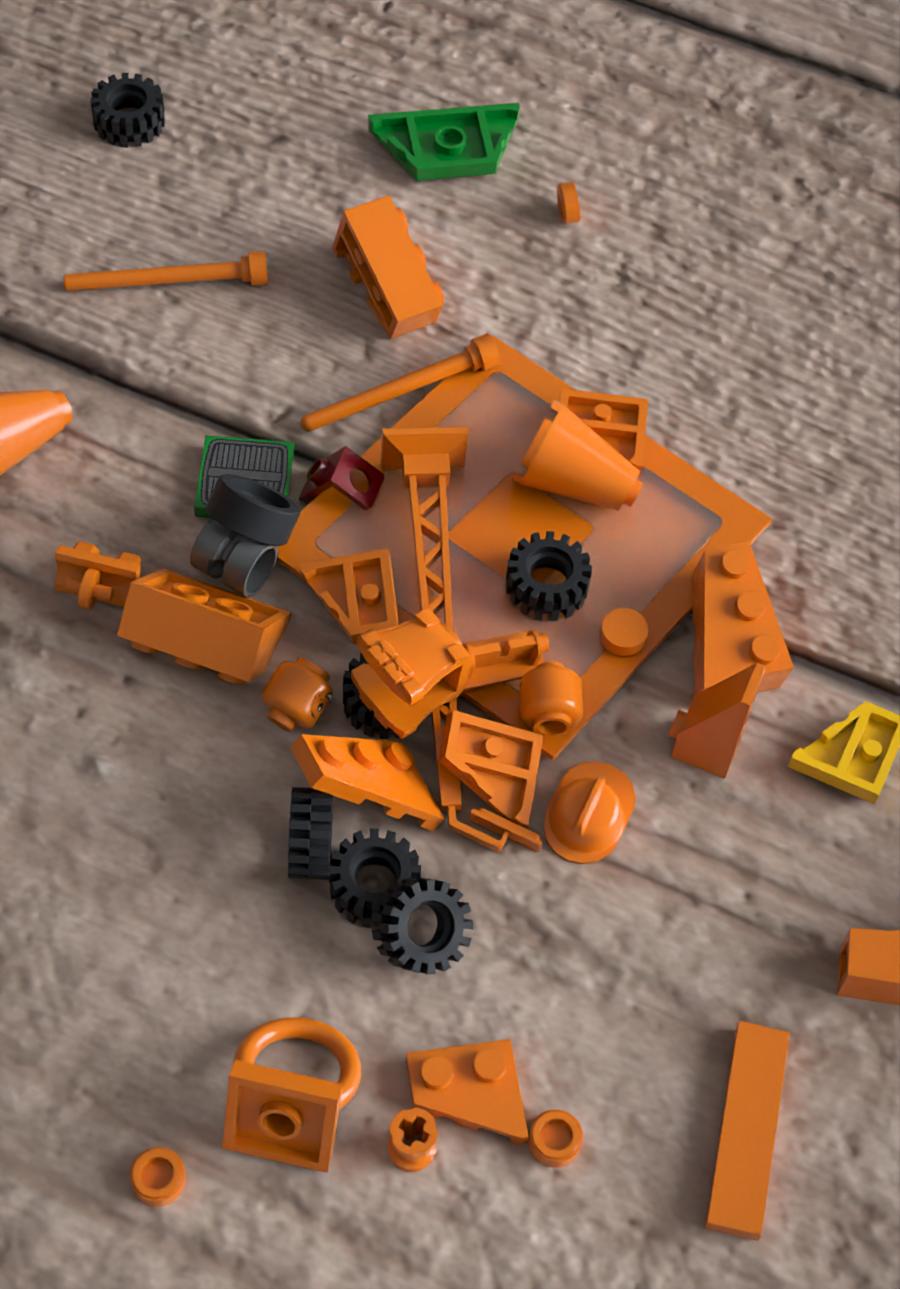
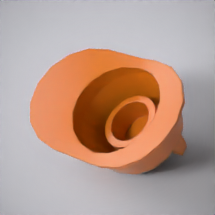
M598 761L580 763L569 769L555 791L546 810L543 823L546 841L556 854L566 861L588 864L598 862L612 853L619 843L631 817L636 799L633 784L626 774L611 764Z

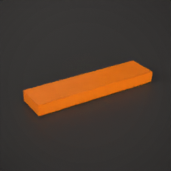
M738 1021L705 1229L756 1241L762 1236L790 1032Z

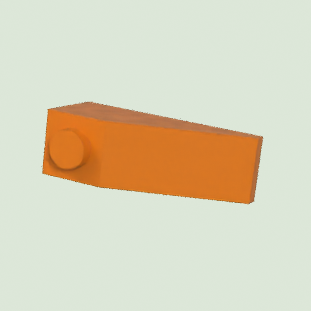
M755 663L694 695L687 713L678 710L668 737L676 739L671 758L726 778L745 730L766 666Z

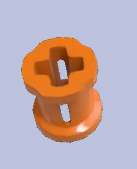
M418 1107L399 1111L393 1117L389 1126L388 1155L391 1162L398 1169L406 1172H419L426 1169L432 1163L436 1154L438 1131L435 1119L428 1111ZM415 1134L422 1137V1142L416 1140L411 1146L403 1143L404 1138L410 1140Z

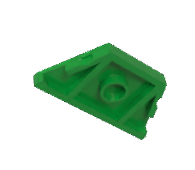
M519 103L371 114L368 115V130L416 181L496 174L519 119L520 105Z

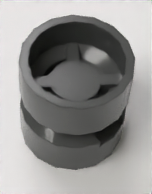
M211 518L195 540L190 555V563L194 568L214 579L223 577V583L227 587L248 598L255 595L270 577L277 561L278 547L259 543L238 535Z

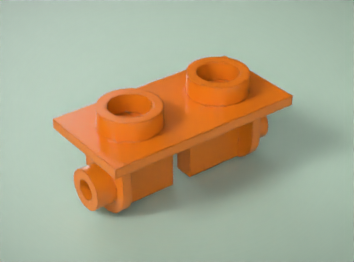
M536 630L463 643V647L472 656V664L464 690L522 679L527 672L545 662L542 653L548 652L550 648L547 635L545 633L539 634Z

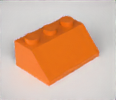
M163 568L130 583L117 636L130 640L131 646L139 651L146 653H158V651L175 656L174 661L184 667L200 669L204 666L218 671V677L224 681L234 684H245L264 673L290 621L292 612Z

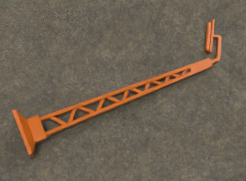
M469 426L382 428L381 468L382 470L402 469L403 488L409 489L421 611L430 609L436 614L444 607V624H447L453 630L446 487H449L450 468L465 466ZM438 487V491L419 506L417 488ZM438 507L440 529L425 519ZM422 534L437 543L425 557ZM440 556L442 580L429 570L430 566ZM427 584L440 594L430 604L428 601ZM455 698L448 702V707L444 704L440 705L431 712L440 807L441 811H447L449 829L495 852L502 851L508 838L529 849L540 852L542 841H540L539 834L487 809H472L470 820L502 835L500 841L456 820V810H461L460 779L442 765L438 759L445 727L444 725L441 728L440 717L446 721L448 713L453 710L457 711V701Z

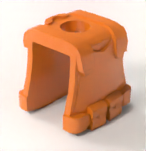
M430 609L420 611L414 618L401 624L377 631L370 629L357 637L356 643L359 650L368 662V664L364 663L351 670V679L360 693L359 698L370 711H374L375 718L385 729L391 728L401 739L414 733L417 730V726L440 705L457 698L466 686L472 664V656L463 647L456 633L447 624L441 625L440 619Z

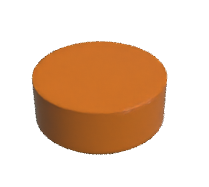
M574 182L558 184L556 194L562 223L566 225L580 222L579 200Z
M630 608L614 609L603 618L600 640L603 646L615 655H634L645 646L649 631L648 623L644 616L636 610Z
M551 1109L539 1114L532 1122L528 1135V1145L533 1157L541 1164L553 1168L564 1167L572 1163L578 1156L583 1143V1130L579 1121L572 1114L560 1109Z
M153 1147L143 1151L135 1158L130 1168L129 1177L133 1193L138 1200L148 1206H166L174 1202L184 1190L186 1183L184 1164L178 1154L168 1148Z

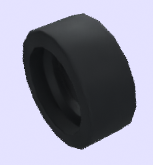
M233 474L219 476L206 506V512L223 527L250 540L273 546L287 544L300 515L299 507L282 493L255 480Z

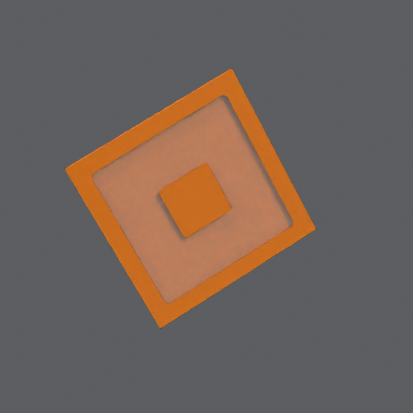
M491 335L499 353V366L484 372L481 368L475 371L472 368H468L446 377L392 428L469 426L465 466L450 468L449 487H446L453 631L459 637L462 644L530 630H536L539 634L545 633L549 639L550 648L548 652L542 653L544 661L561 663L564 667L573 670L581 678L582 719L565 735L543 737L541 753L551 761H554L693 609V571L704 550L749 540L750 545H752L771 524L772 518L646 435L641 477L636 479L642 482L643 486L631 507L623 504L620 510L616 511L514 482L512 478L516 471L524 475L527 467L521 465V462L544 417L546 416L554 420L557 411L551 409L550 406L554 399L559 402L561 388L575 389ZM381 437L360 456L381 471L385 477L372 508L364 510L337 489L330 487L320 493L300 512L287 544L277 546V562L305 581L300 570V563L388 548L392 563L399 624L414 618L421 611L409 489L403 488L402 469L382 470L380 465ZM352 469L350 472L352 486L359 492H367L369 483L366 475L358 469ZM438 487L417 488L419 506L436 493ZM438 507L425 519L440 529ZM547 531L555 532L554 539L559 541L562 534L570 536V546L578 541L583 546L581 554L588 552L590 556L589 565H592L587 598L584 599L583 606L579 611L574 608L573 615L565 618L561 611L558 621L551 622L549 614L543 613L542 621L534 619L535 611L530 610L527 616L520 612L521 603L513 606L510 602V594H506L505 589L507 565L513 547L517 549L518 542L523 538L530 543V537L533 533L539 532L540 538L545 539ZM422 534L425 557L437 543ZM440 556L430 566L429 570L442 580ZM538 568L531 572V577L534 580L545 585H558L566 580V577L561 572L552 568ZM427 584L428 601L430 604L440 594ZM443 607L435 614L442 624H444ZM617 608L636 610L644 616L648 623L649 631L645 646L640 652L631 656H619L609 652L600 640L603 618L607 613ZM521 679L464 690L460 694L499 723L534 732L521 719L519 686Z

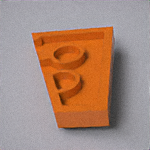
M302 734L290 746L311 788L358 805L365 799L381 804L386 815L400 819L406 813L419 818L420 827L434 831L446 820L416 768L412 753L403 745L402 741Z

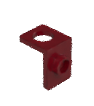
M344 446L327 458L321 456L313 463L307 473V481L299 499L305 503L330 487H334L358 506L368 510L372 508L385 477L381 471L350 448ZM352 469H358L366 475L369 483L367 492H359L352 486L350 482V472Z

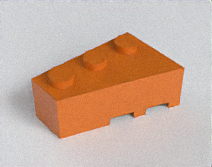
M390 195L344 210L332 250L337 257L345 255L354 268L349 271L350 278L354 284L363 282L371 296L367 298V304L390 339L436 323L444 306V295L438 282L431 280L425 268L426 259L421 247L418 244L414 245L408 233V223L404 212L400 208L395 207Z
M749 540L705 549L693 571V626H695L694 651L692 653V667H694V692L692 700L694 695L755 663L766 666L757 693L780 688L794 666Z

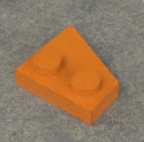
M388 548L300 563L303 579L354 645L357 644V637L370 629L377 631L399 624L392 563Z
M511 1039L406 1053V1066L413 1108L418 1107L426 1110L437 1119L441 1117L450 1118L457 1125L477 1132L480 1127L510 1137L509 1142L514 1144H527L529 1136Z

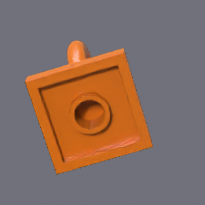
M303 1017L275 1019L258 1026L248 1033L236 1050L229 1074L222 1149L328 1173L333 1156L339 1110L353 1098L361 1080L360 1058L349 1039L340 1031L324 1022ZM290 1038L306 1039L326 1047L334 1054L340 1066V1076L336 1083L257 1065L255 1060L261 1050L273 1042Z

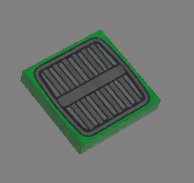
M205 435L194 505L195 517L211 518L206 512V506L219 476L224 474L239 475L255 480L289 498L294 460V442Z

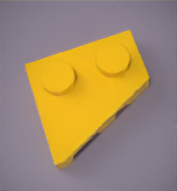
M865 701L849 712L847 719L842 722H835L821 733L820 738L805 749L800 747L794 751L788 767L875 804L900 747V715Z

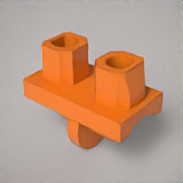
M79 541L73 548L60 545L55 552L57 573L54 590L77 595L78 605L82 609L91 610L96 601L124 607L130 583L140 578L141 558L139 555L123 552L117 555L116 558L100 555V550L96 548L95 544Z

